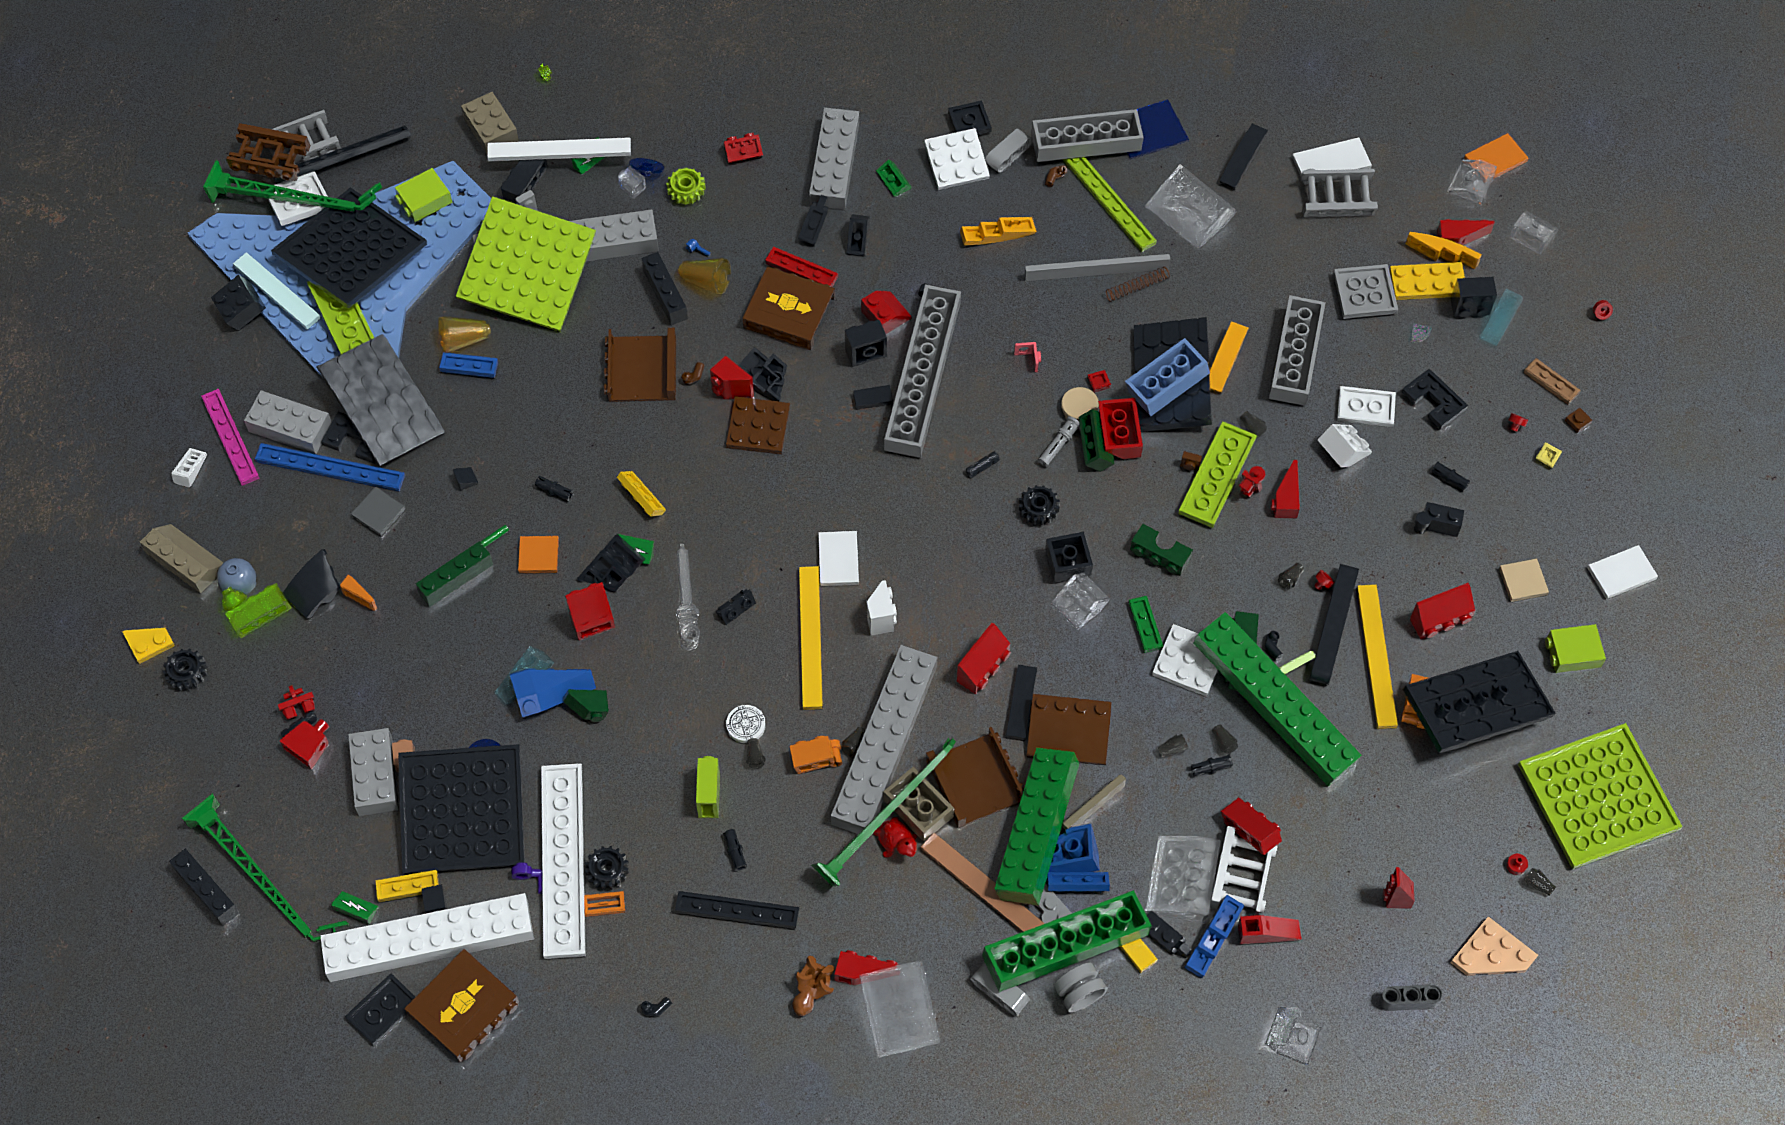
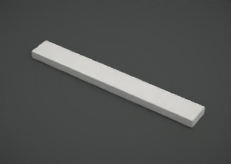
M630 138L488 143V161L631 156Z

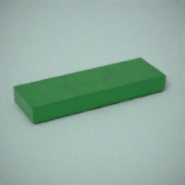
M1147 596L1129 599L1128 605L1144 653L1163 649V643Z

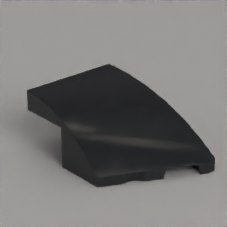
M754 347L738 366L752 376L753 390L772 401L779 402L781 400V391L784 385L787 365L774 353L768 359Z
M616 534L590 565L584 569L577 580L591 584L602 582L606 589L616 592L645 561V558Z
M321 549L300 569L282 593L306 618H312L321 603H330L340 589L339 583L334 576L333 567L329 566L325 556L327 554L325 549Z

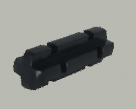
M994 451L988 454V457L985 456L975 462L974 466L970 465L966 468L967 475L972 478L977 475V472L980 473L992 466L991 464H995L1000 460L999 455Z
M309 711L305 714L304 718L301 717L292 723L289 729L285 728L281 731V736L287 735L303 721L313 724L317 721V716L314 712Z

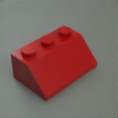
M1136 399L1098 401L1105 451L1121 459L1141 458L1143 443Z
M1469 583L1416 603L1410 621L1420 639L1424 637L1431 638L1442 630L1449 631L1455 625L1460 623L1467 624L1472 620L1476 610Z
M994 623L989 625L958 664L957 682L974 694L986 687L988 678L997 673L1000 667L999 664L1002 661L1005 662L1011 654L1010 642Z

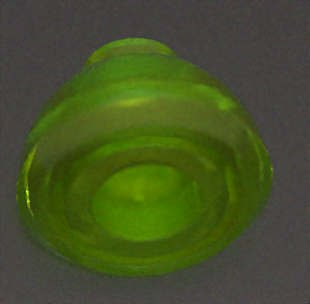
M232 587L227 588L221 592L223 595L222 607L224 612L237 607L246 601L248 596L240 590L233 589Z

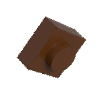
M1581 408L1572 412L1565 419L1577 433L1585 429L1593 421Z
M1184 451L1180 467L1190 471H1198L1202 456Z

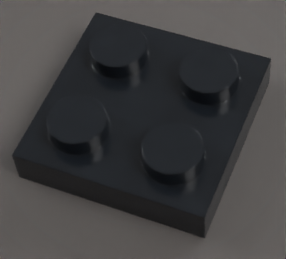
M982 100L948 108V114L955 133L974 128L977 135L992 132Z

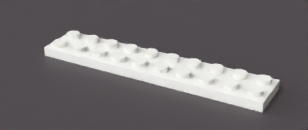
M582 764L541 766L544 959L586 956Z

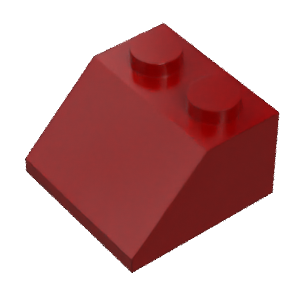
M874 291L861 299V312L869 321L880 319L886 334L912 319V316L891 291Z
M724 356L710 369L712 391L717 396H721L725 400L735 399V397H754L752 376L727 356Z

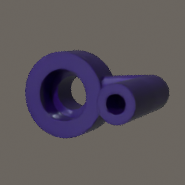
M517 863L511 868L513 879L526 880L531 877H538V893L543 894V869H532L527 863Z

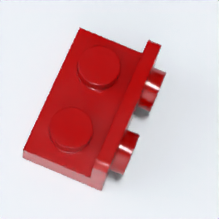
M748 133L743 135V138L737 139L736 136L727 138L723 146L728 163L762 157L763 152L759 134Z

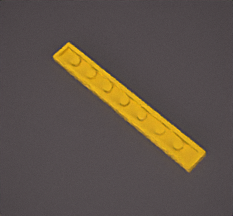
M819 566L799 567L803 710L823 709Z
M1357 585L1356 589L1377 729L1397 728L1398 724L1377 585Z

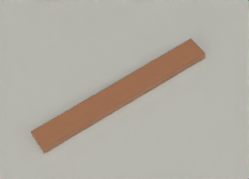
M935 833L921 846L923 852L1021 933L1045 924L1022 904L1000 900L995 891L996 883Z

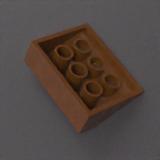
M1033 694L1027 757L1034 758L1036 748L1074 752L1079 763L1106 766L1112 702Z

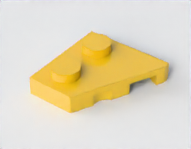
M166 628L123 631L139 664L175 646Z

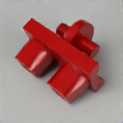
M1260 466L1252 467L1249 473L1247 470H1244L1242 473L1243 480L1239 484L1240 492L1250 498L1255 490L1257 492L1262 490L1261 482L1265 478V471Z
M290 685L288 686L290 692L283 694L285 700L291 697L293 699L278 704L279 710L283 711L287 720L297 717L294 707L302 704L305 713L314 711L315 705L313 700L315 697L312 692L297 697V695L304 693L302 687L294 690L293 686Z

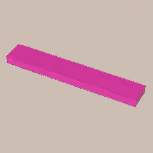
M219 389L202 395L204 404L241 485L243 486L260 479Z

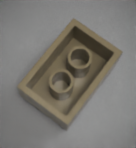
M493 91L461 106L464 120L487 156L488 143L519 141L516 127Z
M912 767L884 790V802L888 805L919 772ZM925 778L894 810L923 842L954 817V807Z

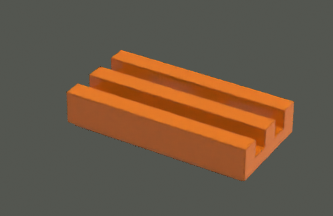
M624 891L584 895L585 917L625 913ZM620 898V900L617 901H604L588 904L587 902L595 900Z

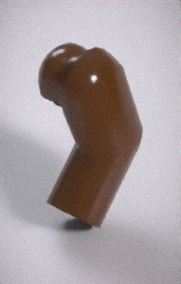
M1061 165L1051 168L1045 185L1053 187L1055 179L1065 176L1067 167Z
M697 362L693 372H684L681 376L683 382L692 384L700 380L705 365Z

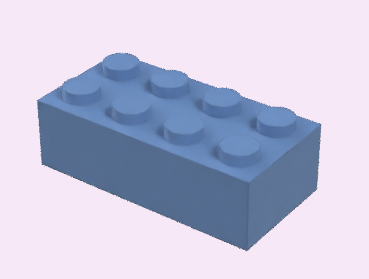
M1184 338L1125 382L1130 395L1136 399L1151 417L1210 374L1207 361Z

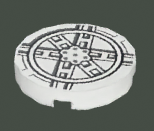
M738 706L728 714L726 720L728 734L736 742L743 744L754 742L764 733L766 728L765 717L754 706Z

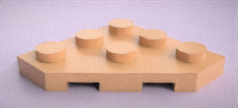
M1487 917L1453 958L1451 964L1467 976H1475L1476 974H1504L1505 972L1525 973L1538 957V954L1490 917Z

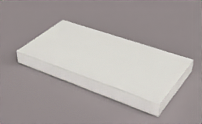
M1359 137L1293 153L1292 156L1300 176L1303 170L1307 169L1346 170L1363 167L1371 169L1372 166ZM1303 181L1304 185H1307L1308 181Z

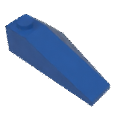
M528 668L510 674L522 717L542 712L563 703V697L568 689L593 690L596 688L591 669L536 670L535 668Z
M1092 825L1075 826L1065 830L1066 833L1058 837L1049 872L1099 871V852Z

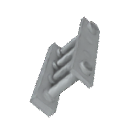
M324 110L314 112L311 115L272 129L293 134L301 133V135L307 136L311 145L309 152L306 153V156L297 154L294 161L295 165L341 148L337 136L330 138L324 124L328 123ZM318 127L323 141L313 144L308 130ZM269 149L273 157L276 150ZM280 160L278 166L285 167L286 161Z
M1367 167L1346 170H1303L1300 179L1301 181H1308L1309 203L1305 204L1303 217L1375 216L1378 205L1377 202L1370 201L1368 180H1372L1375 170ZM1343 180L1345 202L1336 203L1334 201L1333 181ZM1350 180H1361L1362 202L1352 201ZM1315 181L1326 182V203L1316 202Z

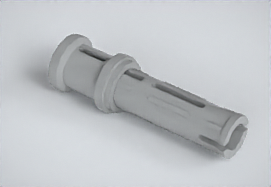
M1068 416L1063 427L1057 430V436L1038 459L1042 466L1047 467L1066 442L1071 441L1074 432L1080 429L1077 419Z

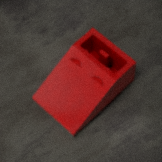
M602 582L598 584L593 583L581 590H573L565 595L570 619L578 640L615 628L613 615Z

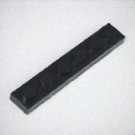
M678 891L675 913L797 929L800 911L799 907L684 891Z

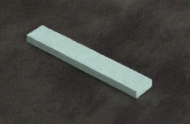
M247 252L233 263V266L305 329H309L321 319L316 311Z

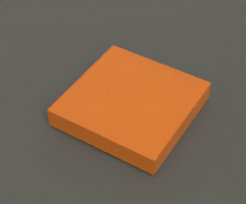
M520 536L519 573H557L559 537Z

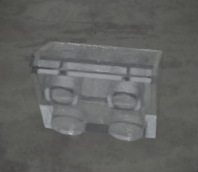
M1085 573L1073 575L1051 603L1076 629H1079L1099 614L1110 599Z

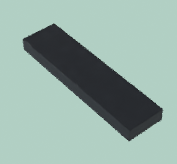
M1018 664L1006 738L1026 740L1037 667Z

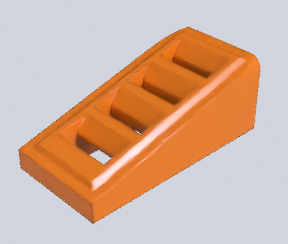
M347 575L340 584L343 595L375 611L377 606L373 597L352 576Z

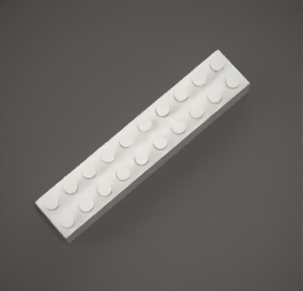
M525 893L321 935L325 974L330 982L457 956L463 949L468 953L534 940L529 905Z

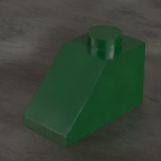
M568 689L563 697V702L584 720L599 722L604 720L609 712L606 690Z

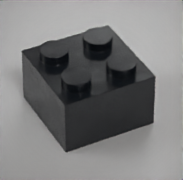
M240 275L233 278L211 297L226 324L238 331L266 309L252 284Z
M1494 277L1457 278L1450 298L1454 317H1483L1490 315L1497 297Z
M880 319L868 321L863 325L852 326L845 330V350L852 367L887 357V336Z
M1084 532L1046 539L1045 550L1054 583L1092 575L1093 563Z

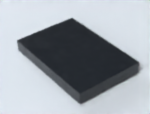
M390 973L345 1018L375 1046L407 1015L404 1008L415 996Z

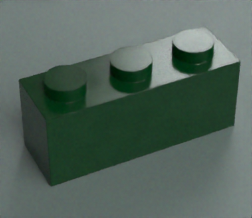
M1091 409L1079 416L1085 465L1101 472L1115 464L1114 456L1105 451L1100 413Z

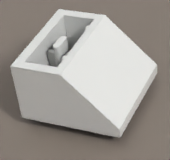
M1332 424L1318 439L1320 444L1340 467H1350L1372 453L1369 449V444L1357 435V430L1352 425Z
M886 580L881 581L867 601V621L871 636L894 632V624H897L895 616L897 615L895 604H892L891 599L893 598L891 587H887Z

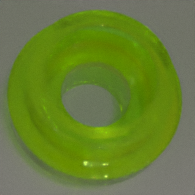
M540 64V67L537 69L544 80L551 79L552 71L548 65Z

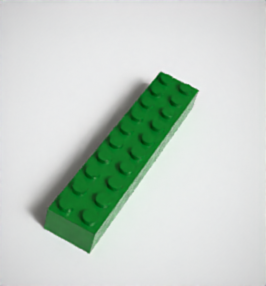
M1226 612L1197 634L1193 644L1328 787L1358 762L1362 755Z

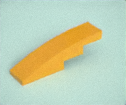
M999 217L997 222H980L979 226H962L960 229L964 245L997 243L1036 233L1032 217Z
M1409 232L1405 243L1434 261H1437L1439 257L1450 263L1461 261L1473 269H1476L1482 254L1466 246L1429 234Z
M1231 321L1210 369L1211 390L1222 393L1249 329L1248 327Z

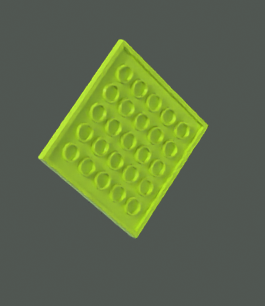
M492 196L456 298L561 332L596 230Z
M1626 723L1527 758L1518 763L1572 869L1681 830L1683 827Z

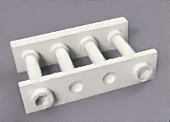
M1228 826L1210 907L1218 909L1219 903H1222L1225 896L1229 895L1244 906L1254 908V915H1259L1260 912L1264 913L1266 901L1263 900L1271 856L1275 857L1278 845L1267 852L1265 864L1235 857L1234 854L1230 853L1231 847L1239 846L1258 850L1244 839L1234 835L1236 828ZM1234 864L1263 871L1261 882L1230 875V872H1226L1227 866ZM1232 883L1259 890L1257 901L1227 894L1226 891L1222 890L1223 884Z

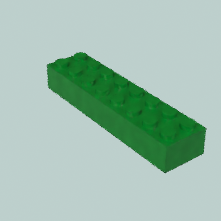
M1036 748L995 885V891L1000 900L1039 906L1079 768V762L1074 752Z
M1133 890L984 946L982 957L998 991L1001 992L1148 936L1152 925Z

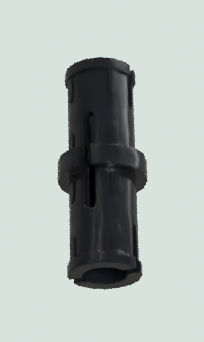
M1439 461L1432 469V472L1444 478L1445 482L1448 484L1450 482L1463 491L1466 490L1470 483V480L1456 473L1455 469L1451 470Z
M541 475L535 481V487L549 492L552 496L561 497L566 501H570L574 494L573 490L560 485L557 481L548 480Z
M1228 754L1227 756L1215 759L1211 757L1207 761L1191 764V770L1194 771L1193 776L1208 772L1213 774L1216 773V770L1233 767L1232 760H1229L1231 756Z
M727 830L723 833L728 847L727 853L731 856L735 871L744 870L747 864L742 852L743 847L737 838L736 830Z

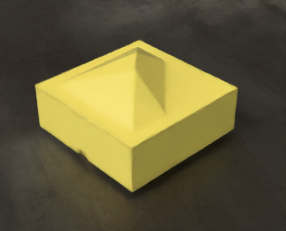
M1545 442L1536 460L1553 468L1562 451Z

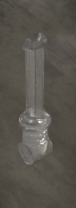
M680 544V549L677 550L676 556L681 605L675 614L679 619L680 646L685 650L691 651L699 645L700 631L697 618L700 611L692 602L688 550L684 549V544ZM691 636L694 639H687L686 637Z

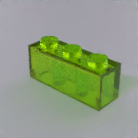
M275 583L267 586L260 593L250 596L240 605L233 606L225 614L236 633L243 638L292 607L281 588Z

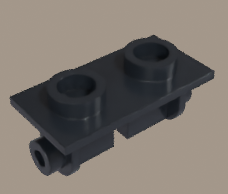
M750 589L741 590L731 598L733 602L727 601L718 607L716 614L723 618L725 625L756 604Z

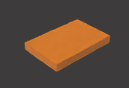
M1508 133L1464 156L1466 162L1484 183L1528 162L1529 159Z

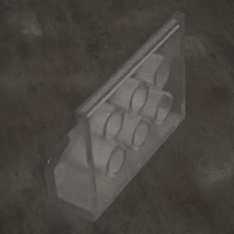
M1181 164L1178 165L1145 205L1197 249L1219 232L1237 212L1233 206Z
M1159 836L1145 912L1149 913L1152 910L1158 915L1206 924L1221 840L1202 836Z
M922 960L860 975L878 1058L941 1043Z

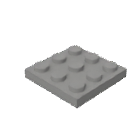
M1388 264L1334 269L1333 275L1343 319L1397 314L1398 306Z

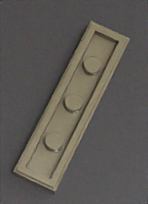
M1122 774L1118 775L1063 822L1062 832L1066 833L1065 830L1083 823L1125 787L1126 778Z

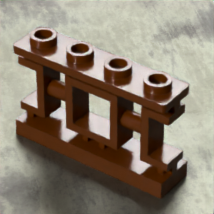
M239 123L237 128L239 134H236V139L242 145L239 153L229 152V156L226 158L229 168L234 171H246L254 175L261 174L269 178H282L285 181L298 180L297 173L299 174L300 170L298 165L294 164L297 154L306 156V153L309 152L311 145L307 136ZM251 141L257 142L255 148L249 147ZM284 147L291 148L289 154L283 153ZM263 148L276 150L272 160L260 158ZM247 153L252 154L251 160L245 159ZM280 160L286 161L285 167L278 166Z

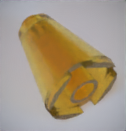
M724 258L689 260L680 264L678 273L682 279L715 294H723L730 282L727 280V275H731V266L729 260Z
M445 316L438 319V331L442 338L440 343L443 352L446 353L485 340L491 334L490 325L486 324L485 320Z

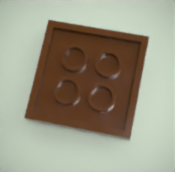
M735 397L726 448L782 455L790 403Z

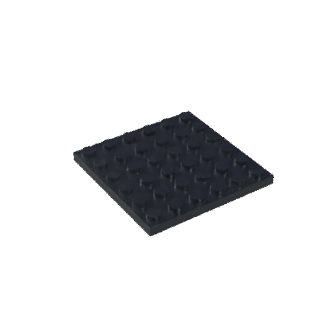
M351 187L336 198L361 205L358 200L361 194ZM372 202L363 210L354 211L325 207L275 246L271 252L273 256L349 309L427 245V240Z
M519 744L398 753L403 874L437 870L438 872L515 866L517 863H525L521 753Z

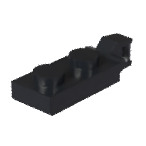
M821 195L818 203L813 202L810 206L798 237L799 240L815 246L828 213L829 207L825 206L828 199L827 196Z
M1151 910L1147 915L1152 925L1148 936L1168 953L1175 954L1177 952L1186 959L1192 950L1185 944L1186 939Z

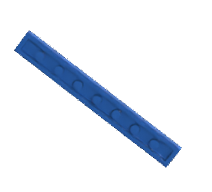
M263 443L260 444L255 456V461L258 463L400 492L405 478L404 472Z

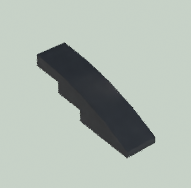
M1253 123L1251 124L1228 163L1220 183L1235 190L1237 189L1242 177L1259 151L1268 133L1267 129Z

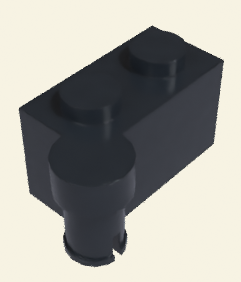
M1427 502L1424 511L1419 512L1416 516L1414 531L1417 534L1419 531L1420 534H1423L1427 528V531L1458 537L1465 510Z

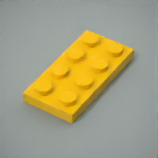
M1462 262L1390 266L1389 268L1396 300L1451 297L1457 278H1465Z

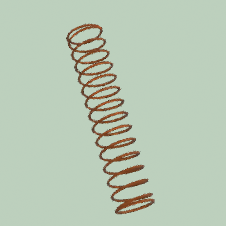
M1163 266L1160 270H1161V274H1162V272H1163V274H1164V276H1165V279H1164V280H1166L1167 277H1166V275H1165V273H1164V268H1165L1166 270H1167V268H1166L1165 266ZM1111 291V293H1110L1111 298H1112V300L1115 301V296H1114V299H1113V296H1112L1113 292Z

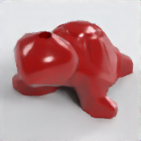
M898 817L885 821L873 832V835L879 837L880 843L886 849L883 852V857H891L895 849L900 855L914 857L916 854L917 842L915 839L917 836L914 833L911 834L909 829L899 821Z

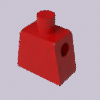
M322 719L314 726L303 721L280 740V743L285 751L312 769L328 746L329 742L323 733L329 728V725Z

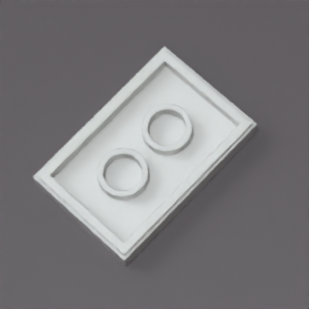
M1340 386L1337 421L1393 427L1396 392Z
M857 531L819 532L820 586L859 585Z
M1639 545L1589 564L1587 567L1606 599L1658 578Z

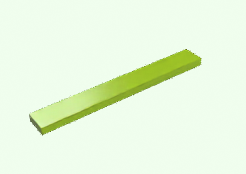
M1085 157L1062 159L1141 252L1156 244L1157 240Z

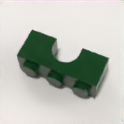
M1142 524L1131 541L1130 550L1138 556L1149 559L1153 564L1166 568L1170 573L1181 576L1191 560L1193 549L1177 541L1170 549H1161L1156 544L1159 532Z

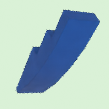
M1229 895L1225 896L1184 968L1200 978L1204 977L1212 960L1216 957L1244 907L1242 903Z

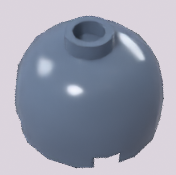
M229 559L218 569V585L222 592L229 597L245 596L256 586L257 575L255 569L244 559Z

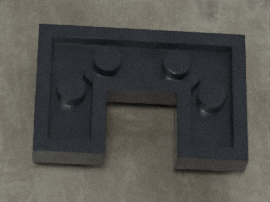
M1430 369L1426 370L1402 389V393L1413 404L1429 395L1439 405L1428 414V418L1439 429H1442L1468 408V404Z
M338 411L321 441L322 445L340 451L347 436L361 440L355 452L356 457L373 463L375 459L347 415Z

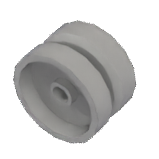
M1091 962L1070 970L1054 984L1058 995L1065 997L1063 1003L1070 1013L1077 1012L1093 1004L1108 990L1103 979L1096 978L1098 971Z

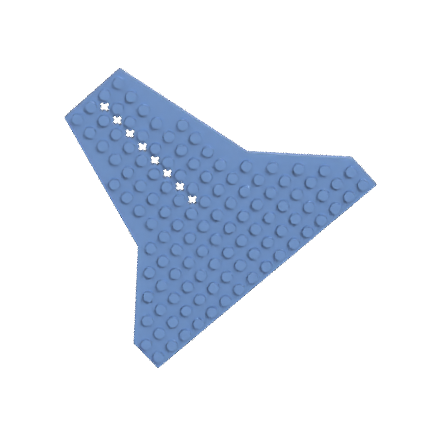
M454 161L434 168V171L450 191L453 203L436 211L437 215H428L417 221L422 222L421 226H415L417 222H414L412 217H407L403 209L404 206L402 204L399 205L395 199V187L406 181L375 193L377 198L373 201L374 204L427 240V245L357 301L374 338L383 334L398 358L406 311L481 228L484 215H486L491 198ZM460 192H464L465 194L464 196H457ZM216 213L188 232L189 238L230 280L240 275L252 284L266 307L261 314L321 376L316 366L340 355L339 350L308 287V280L273 256L271 252L275 246L312 217L281 226L277 217L272 215ZM247 252L316 311L321 319L309 329H305L233 266V263Z

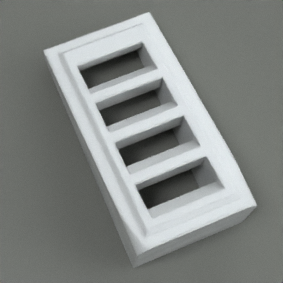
M189 448L171 473L173 482L190 487L207 453Z

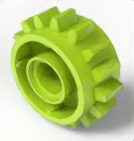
M689 168L678 169L676 172H672V176L668 177V183H666L668 195H671V199L685 205L693 204L695 201L700 200V196L704 195V190L706 189L704 177H701V173H697L695 169Z

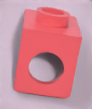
M1036 342L1016 343L1014 355L1033 354L1034 370L1038 372L1041 353L1037 351ZM1022 347H1028L1027 350H1019Z

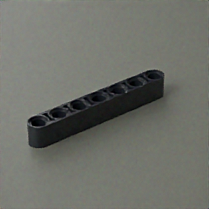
M1340 563L1309 679L1311 681L1326 685L1330 683L1359 568Z

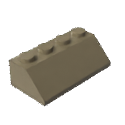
M172 524L153 528L140 541L146 554L200 594L217 578L218 569L223 564L221 560Z

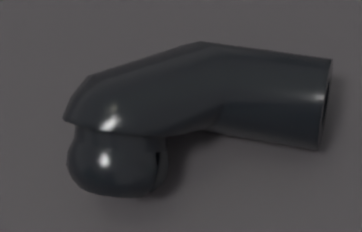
M1271 631L1266 636L1265 648L1275 660H1278L1283 656V653L1277 647L1280 635L1277 631Z
M667 997L663 998L658 1004L644 1001L641 1004L642 1013L646 1016H660L673 1003Z

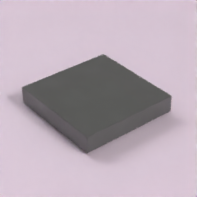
M375 487L351 513V516L382 536L405 511V506Z

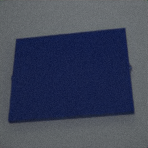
M1168 99L1137 109L1144 137L1141 151L1127 152L1131 160L1189 141L1180 123V119L1177 117Z

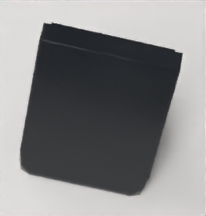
M472 467L453 469L460 490L478 484Z

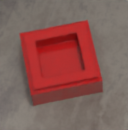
M1105 370L1087 375L1094 393L1111 388V383Z

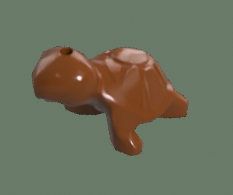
M813 956L806 958V965L800 973H796L798 980L797 988L800 993L793 999L792 1007L798 1016H805L812 1012L814 999H819L833 992L834 989L829 987L830 976L836 970L833 965L825 967L816 963V959Z

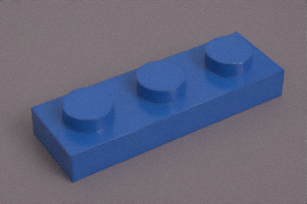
M443 352L439 368L440 372L495 378L498 358Z
M1048 872L1047 875L1048 891L1101 892L1110 890L1108 872Z

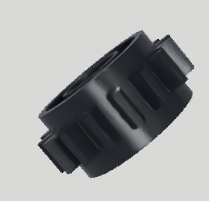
M1037 485L1033 488L1028 487L1027 492H1022V498H1019V511H1022L1021 517H1025L1026 522L1030 521L1033 525H1044L1046 522L1051 523V519H1056L1057 513H1059L1060 500L1057 499V493H1053L1051 488L1048 489L1044 485L1042 487Z
M191 648L188 650L181 649L178 652L174 651L173 655L167 657V663L163 664L166 669L163 671L167 683H170L172 688L177 686L180 691L182 689L190 690L192 687H198L197 685L203 682V677L207 675L205 669L208 666L203 655L200 656L198 651L192 652Z
M601 846L599 850L594 849L593 855H588L589 862H585V867L588 869L585 870V874L589 876V882L594 881L595 888L600 886L602 890H605V888L613 890L614 886L620 887V882L627 880L625 874H629V868H627L629 862L625 860V853L620 854L619 848L615 850L612 846H609V848ZM606 865L612 866L608 871L602 870Z

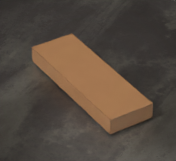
M1537 358L1524 370L1527 376L1567 405L1581 391Z

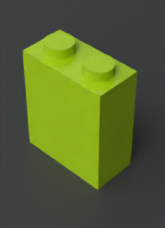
M433 168L395 187L396 201L399 205L402 204L404 206L405 214L408 218L412 217L414 222L453 203L450 191Z
M1596 624L1550 630L1545 638L1546 648L1550 650L1551 654L1550 663L1552 667L1554 666L1556 673L1601 668L1606 660Z
M704 756L703 758H698L696 805L698 818H719L718 758Z

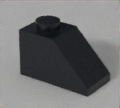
M851 215L847 254L865 256L870 216Z

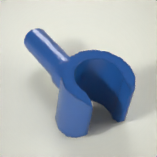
M691 239L686 243V249L689 252H693L696 249L707 256L711 254V252L699 246L695 239Z

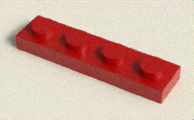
M774 246L765 259V264L789 274H796L801 278L812 279L823 285L827 284L833 287L838 278V273Z

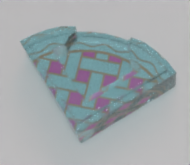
M1413 324L1411 342L1416 343L1425 340L1429 336L1432 327Z

